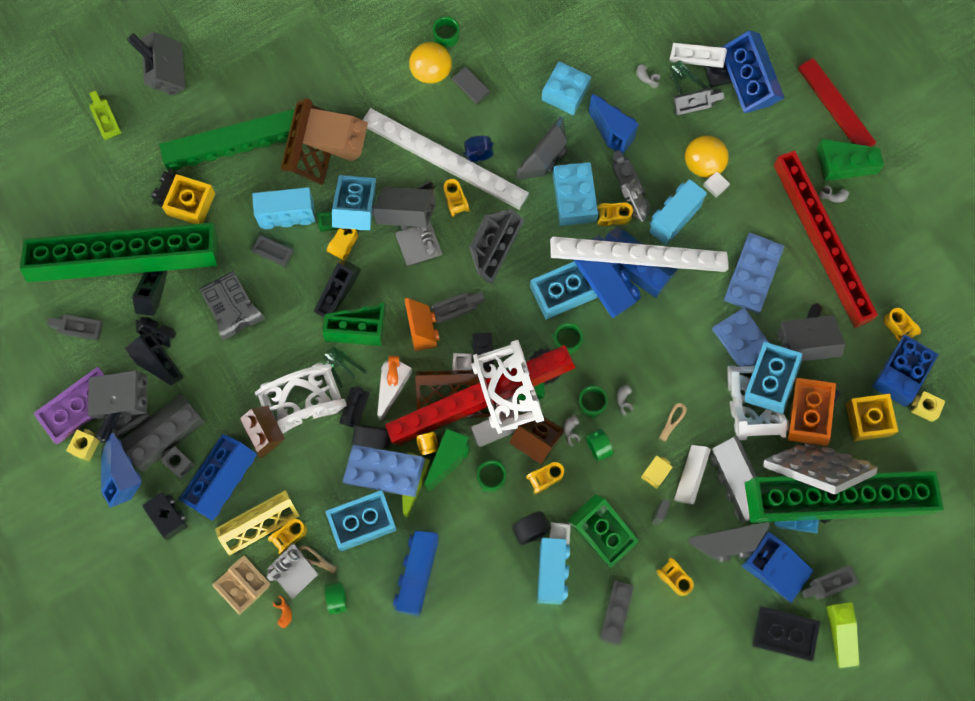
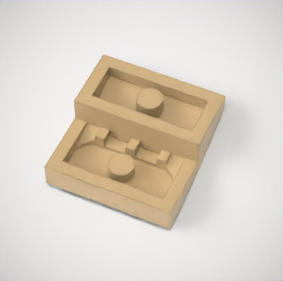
M245 556L235 562L223 576L213 583V587L239 615L271 585Z

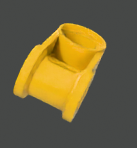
M456 179L447 180L444 183V196L451 217L464 211L469 212V206L460 183ZM454 187L457 190L451 193L448 191V188Z
M602 203L597 205L599 226L625 225L632 219L633 208L629 203ZM626 211L628 215L622 216L620 212Z
M339 228L334 238L330 241L327 252L344 261L358 239L356 229L344 228L343 230Z
M894 308L884 316L885 326L889 328L899 342L904 334L911 338L921 334L920 327L901 308ZM892 315L898 318V322L893 320Z
M435 432L416 437L420 454L425 455L438 451L439 446Z
M553 462L529 473L526 479L530 480L534 488V494H538L561 481L564 477V468L560 463ZM558 468L561 474L558 477H553L550 474V470Z
M292 519L281 529L275 531L268 540L273 542L279 550V555H282L293 543H297L306 535L307 526L298 519ZM300 524L301 531L298 534H293V526Z
M670 557L668 563L662 569L656 570L658 576L676 594L686 596L692 591L694 587L693 580L673 558ZM680 581L687 582L689 586L687 591L679 588L678 584Z

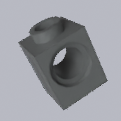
M175 446L172 449L166 450L162 456L163 458L160 460L180 479L195 466ZM177 457H180V463L176 466H173V460Z

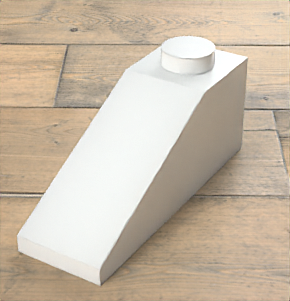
M387 360L381 368L377 414L381 421H383L412 374V368L400 361V365L397 367L398 384L396 386L394 384L389 386L387 383L389 370Z

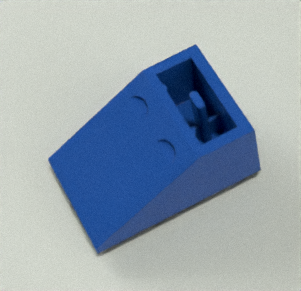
M592 94L589 106L591 118L606 145L615 152L620 150L623 155L635 140L639 124L634 118L624 115L619 108L612 107L606 103L604 98Z
M904 334L871 387L882 394H890L892 400L906 407L914 400L939 354Z
M111 433L101 451V492L110 508L131 500L142 483L139 473L135 472L130 457L125 454L121 441L116 438L114 433Z
M769 531L764 535L756 550L751 552V556L747 557L742 564L744 569L790 603H792L814 571L792 549Z

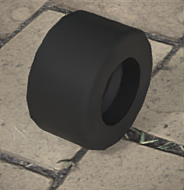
M354 425L352 444L382 449L387 447L388 431L386 428Z
M538 511L516 522L512 526V530L519 544L525 545L544 536L551 530V526L544 513Z

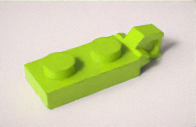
M96 90L89 93L93 103L89 104V108L103 139L107 140L121 134L122 132L105 98L101 99Z

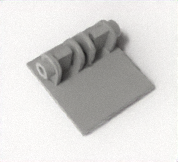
M634 178L629 184L621 185V191L624 197L627 198L626 202L632 201L630 205L633 206V217H636V219L640 218L641 222H643L650 212V205L647 199L644 200L642 187L639 183H636Z
M430 221L427 227H411L395 233L407 267L442 255Z
M293 543L267 568L269 571L266 577L269 581L277 580L288 595L294 599L318 575V572Z

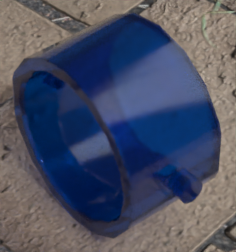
M488 136L471 137L464 143V156L471 162L490 159L494 155V142Z

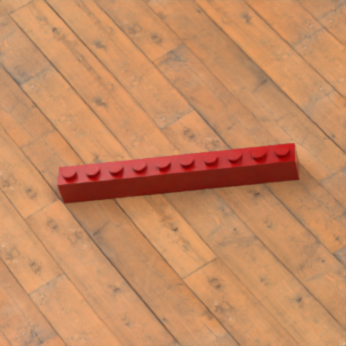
M796 151L778 156L773 166L854 329L872 322L878 314Z
M565 345L526 362L533 386L576 368ZM512 368L511 372L507 370L510 375H517L516 368ZM502 373L497 382L495 393L503 399H507L513 396L515 391L523 386L522 381L509 380ZM492 378L486 380L488 387ZM478 383L387 423L385 426L391 442L396 446H400L416 439L419 435L430 433L488 407L481 384Z

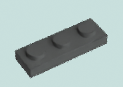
M614 580L600 636L601 641L620 645L634 585Z

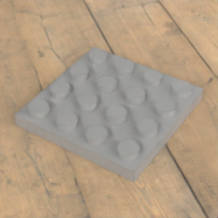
M803 443L765 459L763 465L764 468L832 494H837L877 473V467L871 465L866 460H857L849 454L834 452L835 450L832 448H823L808 443Z

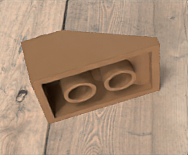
M311 108L303 144L353 162L361 156L368 122L351 115Z

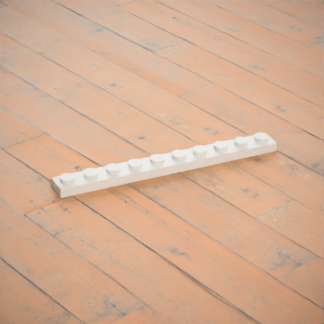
M371 108L363 119L368 122L367 129L518 210L521 209L529 195V192Z
M552 237L550 239L551 258L719 272L729 270L727 252L564 237Z

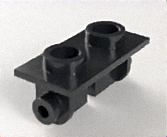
M171 168L168 173L163 172L159 180L162 184L159 189L156 187L151 197L154 200L151 204L157 201L159 202L158 206H163L169 192L167 191L168 188L170 189L176 174L179 175L178 173L171 174Z
M141 317L140 320H136V333L141 336L150 331L160 345L171 347L170 339H174L177 334L173 328L162 324L158 329L159 322L149 317Z
M358 386L356 388L351 387L346 401L347 406L344 407L339 421L340 424L353 428L354 425H359L370 392L363 391V388Z

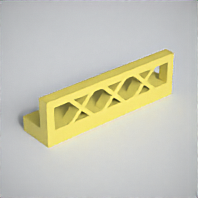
M284 490L215 528L219 541L230 556L300 516L287 491ZM288 507L293 512L287 517L280 516L282 510ZM268 518L274 519L271 526H262L264 520ZM250 528L257 529L253 536H245L246 530ZM232 538L239 539L238 544L231 548L226 543Z

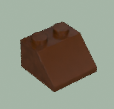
M268 405L251 408L240 418L259 459L266 456L285 440Z
M544 417V421L538 423L534 420L519 425L509 443L530 456L532 460L542 464L564 434V429Z

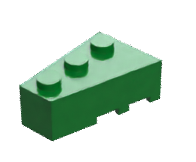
M821 139L816 148L824 181L878 174L884 166L880 148Z
M385 302L372 307L363 306L357 310L349 311L348 309L325 314L322 330L324 342L382 346L386 316Z

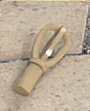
M681 403L674 405L665 428L659 436L661 440L666 442L671 431L683 419L687 412L685 405ZM681 407L683 409L682 414L671 424L675 410Z
M301 546L299 548L300 551L308 550L319 559V562L307 559L310 564L318 565V567H322L332 574L335 573L337 567L326 561L325 558H322L316 551L308 546Z

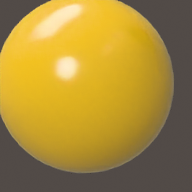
M425 42L413 50L409 60V67L413 76L419 81L437 83L445 79L450 73L452 59L448 50L441 44Z
M710 135L697 137L686 148V165L691 172L700 177L710 178L716 172L721 174L728 164L729 154L727 147L717 137Z

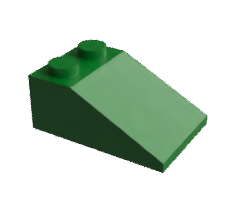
M446 429L424 483L426 491L430 492L455 470L464 458H468L471 451L469 437Z
M597 494L593 495L567 520L579 536L609 568H612L639 542L609 503Z

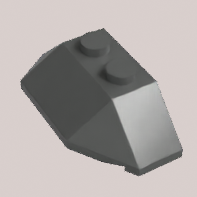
M560 116L516 170L517 179L543 177L548 171H553V167L557 165L556 161L559 158L562 159L567 153V137L563 117Z
M513 209L486 214L469 246L477 273L490 284L493 283L524 222V219Z
M769 522L692 537L688 538L691 546L713 560L718 559L719 562L730 561L732 556L738 555L739 558L751 556V552L756 550L768 531L770 524Z

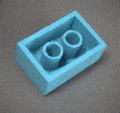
M591 163L554 166L552 176L559 226L596 222L598 210Z
M339 175L332 207V227L370 230L373 216L372 208L376 197V178Z
M690 179L685 184L682 182L676 189L677 193L675 196H670L665 201L664 208L662 210L658 209L652 216L653 220L650 223L649 233L665 246L670 243L701 208L707 195L706 191Z
M309 187L252 193L254 216L260 228L272 229L275 226L291 227L294 224L309 225L312 222H316L314 200Z
M575 262L530 281V289L545 320L597 298L596 293Z
M764 342L745 393V402L783 414L802 362L803 353Z
M382 490L325 511L340 551L397 531Z
M541 539L537 603L562 604L568 596V586H564V581L567 580L569 575V565H565V559L569 557L570 545H566V539Z

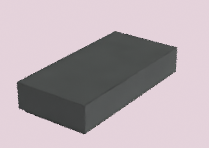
M466 67L452 77V81L476 105L490 94V90Z
M259 235L251 250L252 253L283 267L287 266L294 252L293 249L262 235Z
M663 499L659 503L651 522L652 524L658 526L664 521L670 501Z

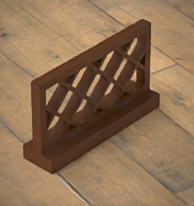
M305 98L296 103L280 169L285 172L291 171L322 185L325 181L331 154L322 151L324 159L320 162L316 154L319 149L314 150L313 147L307 145L310 153L305 155L302 150V144L311 108L323 109L313 105L312 100ZM309 155H312L316 163L311 167L306 158ZM301 159L306 167L305 170L297 168L298 161ZM315 167H318L320 172L319 178L312 171Z
M484 369L486 372L491 371V369ZM473 370L416 371L417 410L421 409L426 402L429 405L432 404L429 398L435 392L444 399L454 392H459L457 389L462 384H467L471 387L473 386L472 384L480 383L478 374H474ZM420 385H428L433 391L425 397L420 392ZM442 385H449L453 389L446 397L438 390ZM479 410L477 413L470 414L464 418H487L491 414L490 412H481Z

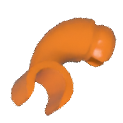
M390 355L388 357L387 383L389 386L391 384H394V386L398 384L397 367L400 365L399 356Z
M278 596L281 598L282 604L280 606H277L274 602L272 604L274 607L282 609V615L277 624L282 628H286L292 620V612L286 600Z

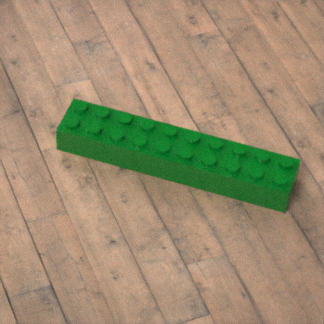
M214 223L28 238L23 239L19 269L26 282L30 283L217 266L218 235Z
M937 471L876 473V475L837 494H832L788 476L754 477L745 482L750 523L932 515L944 510Z

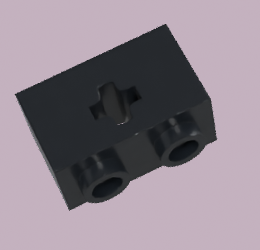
M161 492L143 504L142 507L161 536L169 540L188 527L184 522L187 518L181 510H176L174 507L176 502L170 494L166 495ZM166 511L169 512V513H168L169 518H167V519L164 518V517H165L164 512H166Z

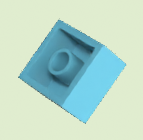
M559 61L542 90L541 100L574 116L590 87L591 76Z

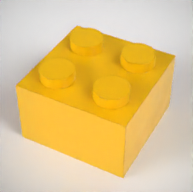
M176 174L162 208L167 216L192 224H202L214 199L215 192L209 184Z
M890 394L853 398L845 404L853 441L890 437L899 432Z

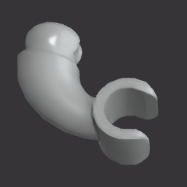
M643 64L638 65L636 70L637 77L642 82L650 84L652 88H657L659 82H654L653 80H660V75L653 74L649 77L646 72L647 67Z
M824 186L823 188L827 194L823 191L819 193L821 199H828L835 203L844 202L849 196V192L846 189H841L837 194H832L830 186Z
M624 385L617 391V403L621 408V414L626 416L624 407H628L631 412L633 410L630 403H625L627 395L632 392L629 385Z
M575 415L570 418L568 417L564 423V433L567 437V443L571 447L573 444L570 438H575L578 443L580 441L579 436L572 433L575 425L579 424V420Z

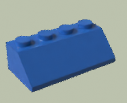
M749 30L721 47L727 49L725 64L744 113L770 107L785 98L760 33Z
M618 226L604 238L609 242L642 244ZM619 263L621 268L627 271L632 282L655 298H657L678 270V268Z
M600 235L591 239L598 241H606L603 237L601 238ZM574 260L612 318L642 298L639 289L629 280V274L621 268L619 263Z
M222 434L178 500L213 521L219 515L226 500L231 497L232 491L242 480L248 467L254 462L257 453L241 442Z
M415 531L414 536L410 535L408 547H411L410 553L405 555L403 566L406 567L405 573L400 575L398 586L401 587L400 593L395 595L393 606H396V612L420 617L439 542L437 533Z

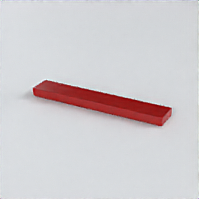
M812 58L798 67V71L852 144L873 147L877 142L816 60Z

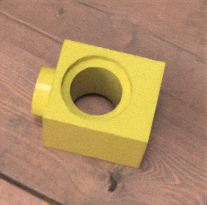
M923 391L916 395L911 402L913 406L911 413L933 422L939 418L945 400ZM923 402L929 405V410L923 406Z
M85 429L84 432L76 430L66 451L90 462L100 441L95 438L96 434ZM87 440V446L81 448V443Z
M656 456L641 478L657 489L673 467L666 458Z

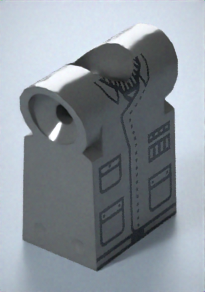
M234 271L199 288L217 321L222 341L236 335L242 328L253 326L265 319L260 311L250 302Z

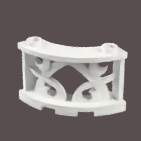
M519 340L512 341L511 345L481 355H473L472 369L474 374H478L491 414L489 417L491 427H496L498 434L502 433V430L534 420L537 423L544 421L542 409L534 386L531 383L529 370ZM513 354L504 362H502L500 359L501 357ZM496 359L499 364L498 369L495 365L489 364L491 371L486 372L483 363ZM508 366L510 372L512 368L517 369L516 376H512L508 373V371L506 370ZM502 373L509 380L522 381L523 386L515 391L513 403L495 393L497 382ZM485 378H492L489 387ZM518 394H524L526 399L524 401L519 400L520 404H517ZM493 401L499 404V406L496 409L494 407ZM510 409L514 410V417L501 421L499 417L501 411H504L507 417L510 414ZM518 411H530V412H527V413L518 415Z
M317 363L310 368L288 374L272 382L263 383L260 385V389L255 391L261 406H269L282 433L302 424V419L304 418L307 419L309 416H312L315 419L336 414L347 406L345 399H341L331 372V364L323 365V363ZM323 375L327 386L320 389L319 387L323 381L322 379L316 381L315 377ZM295 385L307 388L313 392L306 399L305 409L301 410L298 405L286 402L290 391ZM276 392V397L271 399L273 402H278V405L272 406L268 395ZM325 392H330L333 401H331V399L327 396ZM314 398L315 400L319 401L317 405L311 404V401ZM284 408H294V412L288 415L289 409L284 410ZM276 410H277V419H276L275 414H274V411H276Z
M728 366V391H732L730 394L733 398V401L729 402L731 416L735 419L734 429L739 440H747V436L781 435L782 438H786V431H789V421L784 413L780 414L766 409L758 417L755 411L742 406L746 402L745 396L740 391L744 390L746 392L750 378L739 375V373H753L755 366ZM745 414H749L751 416L749 418H746Z

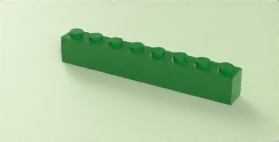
M295 109L160 143L163 163L168 171L170 168L172 169L171 171H177L181 167L196 166L200 162L215 161L217 158L230 157L235 155V153L249 152L254 148L268 147L277 142H287Z

